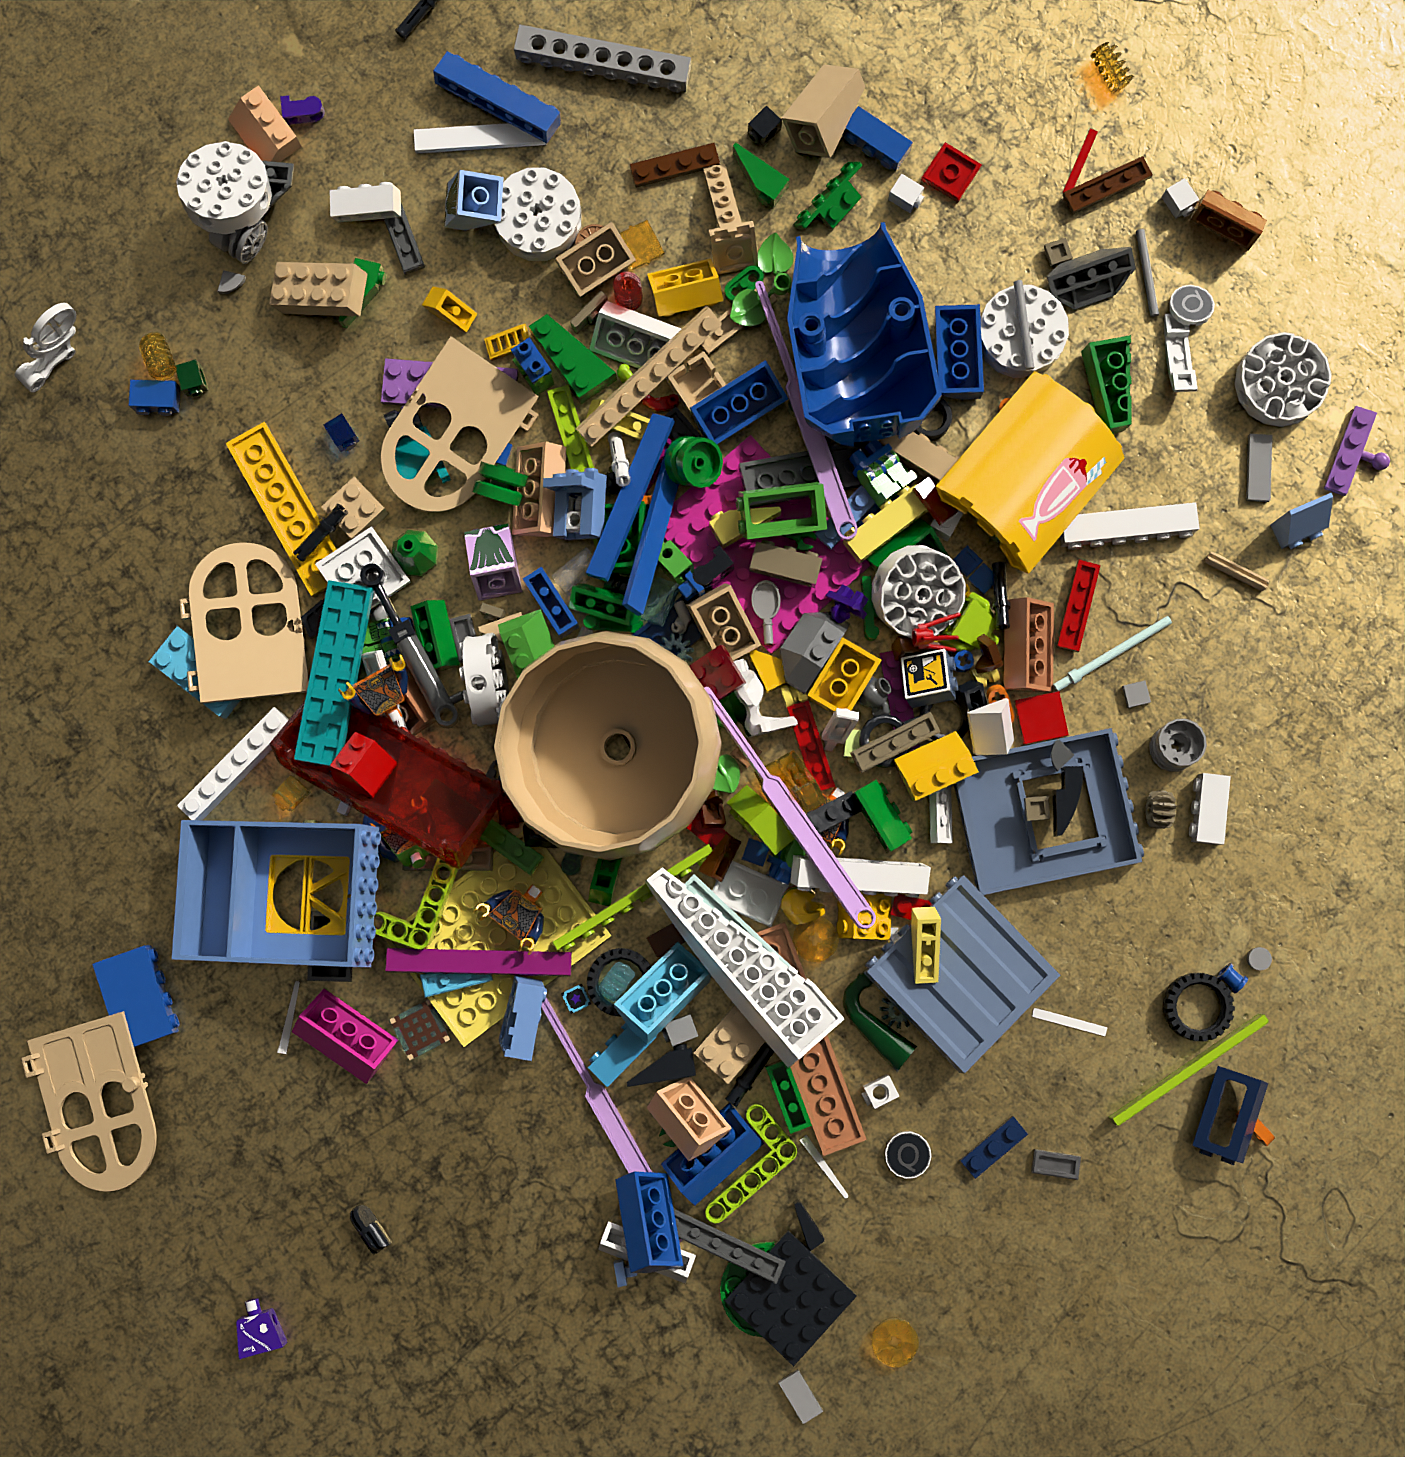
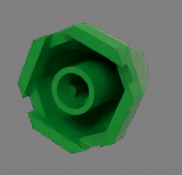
M407 530L393 541L391 555L406 576L423 577L430 569L437 566L439 547L426 532Z

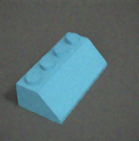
M677 942L614 1003V1007L630 1030L648 1044L710 982L711 974L696 957Z

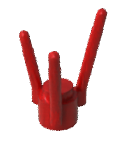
M958 612L928 623L918 624V628H914L912 631L913 645L918 647V649H945L947 652H956V648L930 643L934 641L958 640V635L934 636L933 630L928 628L960 617L961 613Z

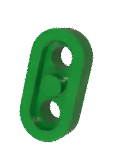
M757 266L745 268L726 284V299L733 303L736 297L732 294L734 290L739 292L746 289L755 290L756 282L764 281L763 271ZM753 276L757 280L755 282H750L749 278Z

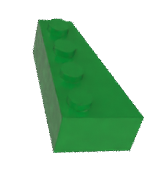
M548 314L529 326L531 335L580 404H583L617 380L616 372Z
M1131 335L1090 342L1081 351L1096 414L1113 434L1125 431L1132 424V396H1130V385L1132 384L1130 376Z

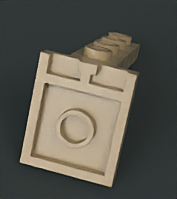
M725 164L703 168L719 227L709 230L713 264L717 274L744 270L748 266L758 267L753 221L741 222Z

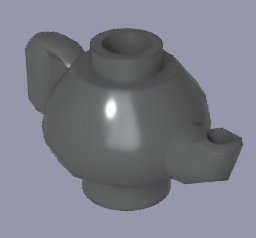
M872 676L858 701L863 706L871 707L873 716L889 715L890 710L886 701L888 694L891 693V686L886 679H877Z

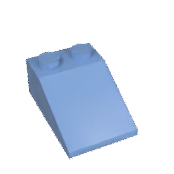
M1332 493L1288 511L1271 524L1281 549L1287 546L1293 549L1302 545V540L1308 537L1312 541L1323 536L1322 531L1327 529L1330 523L1333 502Z

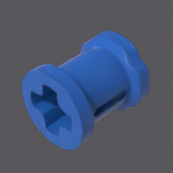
M967 650L957 652L953 657L956 672L965 673L974 664L973 655ZM962 657H965V658H966L965 662L968 663V664H965L964 666H961V665H960V662H961V661L958 660V659H961Z
M1231 963L1226 965L1217 975L1219 980H1223L1232 988L1231 991L1234 994L1240 991L1248 981L1246 976L1243 977L1234 970Z

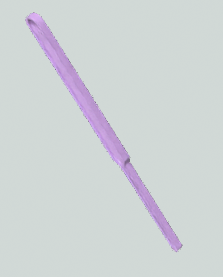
M757 281L755 284L756 291L788 377L785 387L817 479L819 483L824 485L825 501L836 532L842 540H852L857 534V525L827 441L823 434L811 428L805 421L798 377L764 283ZM849 523L854 527V533L851 536L846 537L840 533V527L843 524Z
M704 687L713 700L716 716L762 780V792L852 921L860 929H868L873 926L876 920L874 911L780 777L770 775L709 687ZM866 911L871 915V923L869 925H862L858 921L859 912Z
M546 997L541 1007L587 1086L585 1097L628 1173L634 1171L653 1172L604 1085L594 1082Z

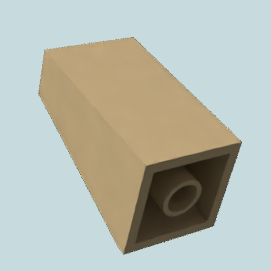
M824 64L782 116L795 152L831 158L865 89L859 69Z

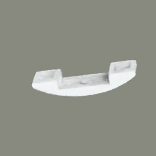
M1165 314V351L1172 389L1174 392L1197 391L1195 370H1192L1188 340L1189 326L1176 321L1171 314Z

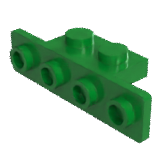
M847 162L840 170L841 173L826 184L827 188L822 194L820 193L812 199L811 206L797 216L798 220L793 225L796 228L805 229L818 215L829 229H833L862 198L849 182L862 167V164L860 162Z

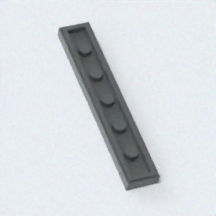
M674 1209L678 1237L777 1284L786 1261Z

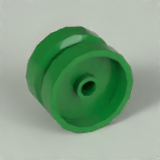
M691 436L679 437L670 444L666 451L665 470L669 478L676 484L698 488L708 487L716 482L722 471V453L719 446L713 440Z
M481 461L478 473L483 477L489 478L490 482L476 480L472 492L520 506L523 495L518 491L510 489L511 485L519 488L525 487L528 476L515 472V469L496 463L492 465Z

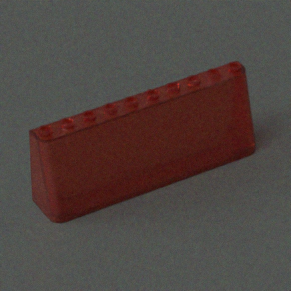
M304 701L269 743L279 764L457 869H461L506 796L501 782L496 779H489L479 769L474 770L468 767L460 758H452L444 749L431 746L423 737H415L407 728L403 726L399 728L393 722L391 723L386 716L380 717L374 713L365 714L352 706L345 744L354 732H357L376 741L397 762V766L372 799L335 782L330 766L294 759Z

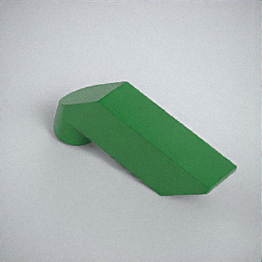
M587 615L583 620L584 626L588 630L596 632L608 631L620 634H633L643 626V621L628 626L593 615Z

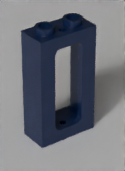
M1218 1066L1192 1146L1200 1148L1199 1153L1209 1157H1213V1154L1222 1156L1220 1161L1235 1165V1161L1244 1163L1269 1083ZM1228 1080L1245 1085L1247 1090L1230 1144L1227 1147H1223L1210 1142L1209 1135L1225 1084Z

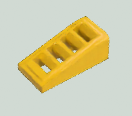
M526 323L484 338L490 360L513 354L511 349L520 344L517 335L522 334L523 341L529 338ZM510 337L514 338L515 345L511 346ZM505 339L507 348H502L500 340ZM492 342L497 343L499 351L494 352Z

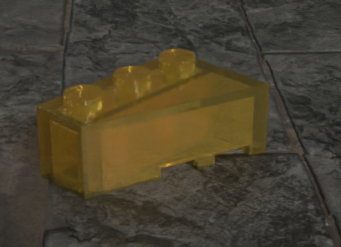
M794 750L765 766L770 775L780 777L805 813L817 809L826 802L816 780ZM755 771L754 773L762 787V780Z

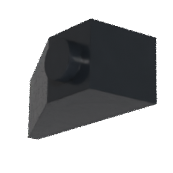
M686 1043L674 1045L673 1050H669L628 1080L627 1087L696 1076L692 1047H687Z

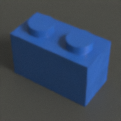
M130 380L129 407L139 415H149L150 412H158L160 415L170 416L172 413H179L181 387L175 381Z

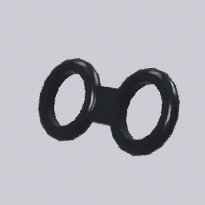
M956 697L955 700L950 701L960 711L961 722L956 732L960 738H963L968 728ZM934 704L921 706L919 716L904 722L896 716L888 714L872 717L861 729L859 737L860 747L869 743L870 733L877 725L885 723L898 728L930 712ZM938 733L930 737V739L935 741L946 735ZM910 748L876 766L881 768L895 767L896 764L893 759L909 753Z

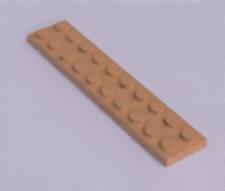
M785 922L756 932L785 961L798 971L797 974L806 980ZM826 1035L790 1066L823 1156L867 1140L828 1035Z

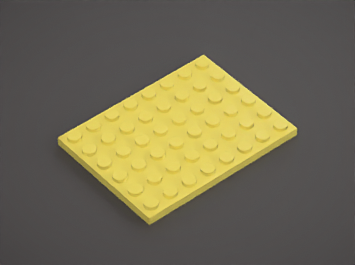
M522 831L516 837L524 842V835ZM531 847L544 857L531 876L496 851L493 853V871H469L453 883L433 941L428 947L422 949L529 951L528 946H523L519 950L521 940L487 915L484 920H479L484 915L483 912L477 910L473 913L477 905L484 903L494 894L508 889L512 891L516 889L525 894L532 884L543 892L535 904L542 908L541 913L544 916L543 933L534 945L533 951L563 952L562 949L557 951L552 942L596 914L547 848ZM442 892L433 900L439 901L442 898ZM418 910L405 920L414 923ZM426 910L423 915L424 920L431 923L434 920V914L432 911ZM399 924L394 928V932L397 936H403L405 930ZM600 924L593 928L595 933L583 940L582 937L574 940L575 945L565 951L572 952V965L612 936L606 927H602ZM418 932L416 934L417 943L422 945L425 943L426 936L424 933ZM383 937L391 948L415 949ZM410 973L423 991L420 975L425 973ZM492 975L493 981L427 998L463 1047H465L504 1018L515 975ZM516 975L542 980L544 987L558 977Z

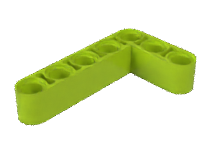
M449 841L442 845L414 923L384 912H376L374 917L379 916L383 921V925L380 929L375 928V934L415 949H422L431 944L464 856V847L461 843ZM450 845H454L458 849V854L454 858L449 857L447 854V849ZM442 867H447L450 871V876L446 880L442 879L439 875ZM435 888L442 892V898L439 901L433 900L431 896ZM426 910H430L434 914V920L431 923L424 920L423 915ZM397 924L402 925L405 930L401 937L397 936L394 932V927ZM418 932H422L426 936V941L423 945L416 941V934Z
M759 1103L749 1105L746 1110V1118L770 1149L708 1202L705 1213L707 1219L712 1223L722 1222L793 1161L797 1155L795 1143L766 1108ZM754 1108L762 1110L763 1116L760 1120H753L750 1117V1112ZM769 1126H774L777 1128L778 1134L774 1138H768L765 1135V1130ZM784 1144H789L793 1147L791 1155L783 1156L780 1153V1148ZM770 1159L775 1162V1168L772 1171H765L762 1164L765 1160ZM748 1175H755L758 1179L757 1184L748 1186L744 1182L745 1178ZM729 1191H738L740 1198L734 1202L730 1201L727 1198ZM714 1205L720 1206L723 1210L722 1214L718 1217H714L709 1213L710 1208Z

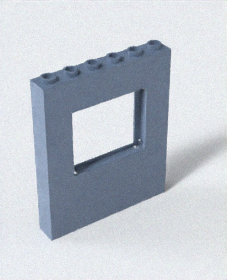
M1112 728L1059 739L1074 754L1064 766H1083L1098 833L1097 838L1037 849L1032 822L1026 821L1024 798H1026L1022 781L1061 773V769L1056 771L1051 762V749L1056 740L1012 748L1008 754L972 757L979 772L953 785L975 885L983 895L1142 862L1141 857H1144L1142 845L1138 844L1136 835H1139V829L1136 821L1133 822L1131 813L1134 812V807L1131 799L1127 797L1126 791L1129 790L1128 781L1122 775L1123 759L1117 753L1118 737L1116 733H1113Z

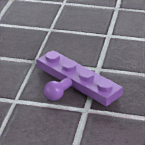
M1359 406L1354 407L1324 486L1325 490L1346 496L1360 459L1372 463V466L1377 470H1384L1390 465V457L1386 453L1372 454L1364 451L1377 412Z

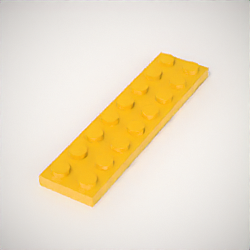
M264 421L228 441L226 445L308 592L314 597L325 591L328 584L315 564L337 550L328 534L304 562L296 558L299 554L296 556L293 554V551L320 524V518Z

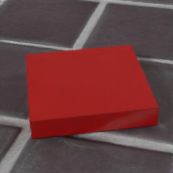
M945 142L922 176L921 181L958 203L981 169L982 164Z
M1059 691L1014 701L1023 745L1069 736Z

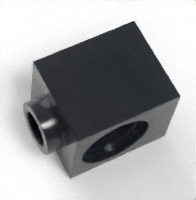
M766 105L748 123L749 138L754 143H759L764 147L781 130L782 119Z

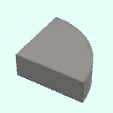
M223 270L218 287L219 294H229L241 287L246 280L245 275Z

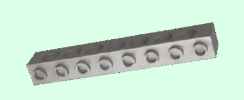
M520 24L514 46L516 59L523 63L536 62L544 67L556 66L561 67L565 71L577 70L590 76L595 74L603 75L607 79H623L631 84L639 82L647 84L652 88L665 87L673 92H686L691 71V57ZM538 45L543 46L541 50L534 49ZM557 50L565 51L563 54L555 53ZM579 54L586 55L584 58L581 59L576 57ZM600 58L608 59L604 63L598 62ZM622 62L629 63L626 67H621L619 64ZM643 66L650 67L648 71H642L640 68ZM665 70L672 72L670 75L662 74Z

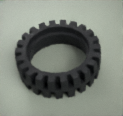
M626 948L612 949L601 954L593 962L587 976L588 993L593 1003L604 1013L621 1017V1015L614 1007V1004L606 1000L599 989L598 981L603 968L610 962L620 959L635 964L641 971L642 976L651 968L649 962L641 954Z
M1189 973L1180 976L1170 984V988L1165 992L1166 997L1163 998V1013H1165L1166 1022L1169 1023L1170 1028L1179 1036L1188 1040L1208 1041L1216 1039L1217 1036L1225 1033L1224 1030L1230 1027L1229 1023L1234 1018L1232 1014L1235 1011V1006H1233V996L1230 995L1231 991L1225 986L1224 982L1209 974ZM1196 984L1206 985L1214 990L1221 1006L1219 1017L1215 1023L1201 1030L1191 1029L1185 1025L1179 1018L1176 1008L1178 997L1182 991Z

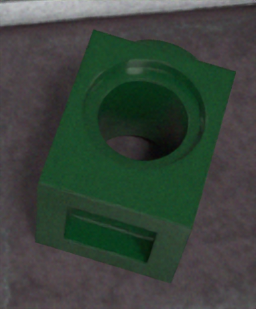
M196 359L174 365L181 391L186 396L197 397L202 395L204 391H208L202 365Z

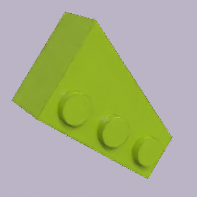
M748 785L726 802L731 807L729 813L752 836L756 835L774 855L778 854L795 839L774 809Z

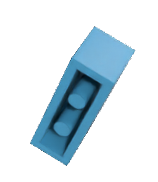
M625 1023L621 1027L624 1031L618 1037L614 1034L605 1043L607 1045L605 1051L602 1054L597 1051L589 1059L592 1064L588 1068L608 1087L657 1036L646 1044Z

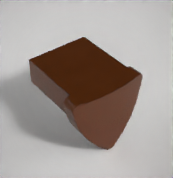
M985 634L979 636L977 641L982 656L976 663V672L986 673L1003 666L1004 664L996 642Z
M717 790L709 794L699 810L702 828H723L726 825L722 795Z

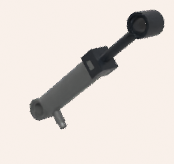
M373 563L366 564L360 571V578L364 586L374 588L394 627L388 629L432 714L441 727L447 729L454 727L459 720L454 704L464 700L463 691H459L449 697L409 619L403 622L400 620L384 590L385 577L382 569ZM371 572L378 573V578L373 582L368 581L367 575ZM446 710L453 713L452 719L450 721L441 720L442 712Z

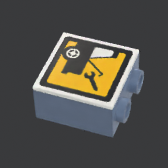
M945 649L901 658L905 699L911 708L956 699L955 691H958V683L956 677H953L952 671L956 670L953 657L948 655Z

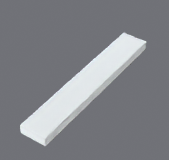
M509 123L414 129L416 154L547 145L545 142Z

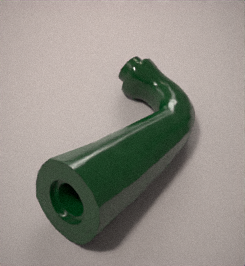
M863 972L859 973L857 978L848 985L844 992V1010L863 1037L898 1072L917 1046L879 1020L860 1004L861 992L871 987L873 983Z

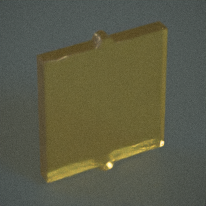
M648 220L635 226L630 225L629 229L619 233L636 259V262L631 265L632 270L646 263L650 264L652 260L665 254Z

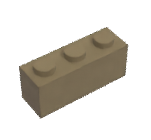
M767 540L756 542L749 572L815 588L823 559L819 558L817 553L806 551L805 554L796 552L797 549L791 546L776 547L774 546L775 543Z

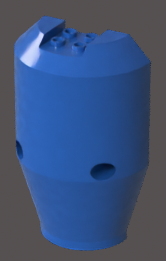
M885 222L880 223L877 232L866 241L844 249H814L805 245L800 236L796 237L797 251L787 320L806 423L835 442L847 446H854V442L874 441L895 435L899 439L907 436L922 424L938 404L942 394L923 296L888 234Z

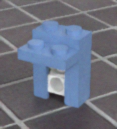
M585 468L584 472L567 469L565 473L553 474L552 478H543V487L555 491L553 536L564 540L601 537L604 530L607 475L598 473V469Z

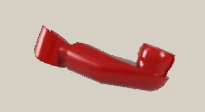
M648 394L641 401L645 406L654 411L673 409L675 406L677 407L679 398L675 394L658 398Z

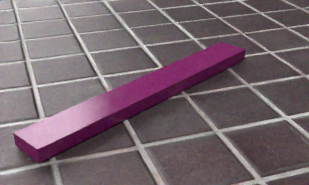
M387 948L385 971L393 973L571 976L572 952L532 951L530 955H527L528 951Z

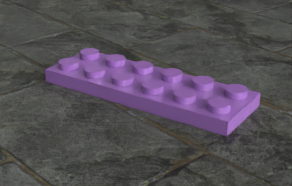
M385 358L381 403L404 406L433 362ZM497 367L518 381V369ZM428 403L421 406L427 408L447 409L445 406L438 403Z

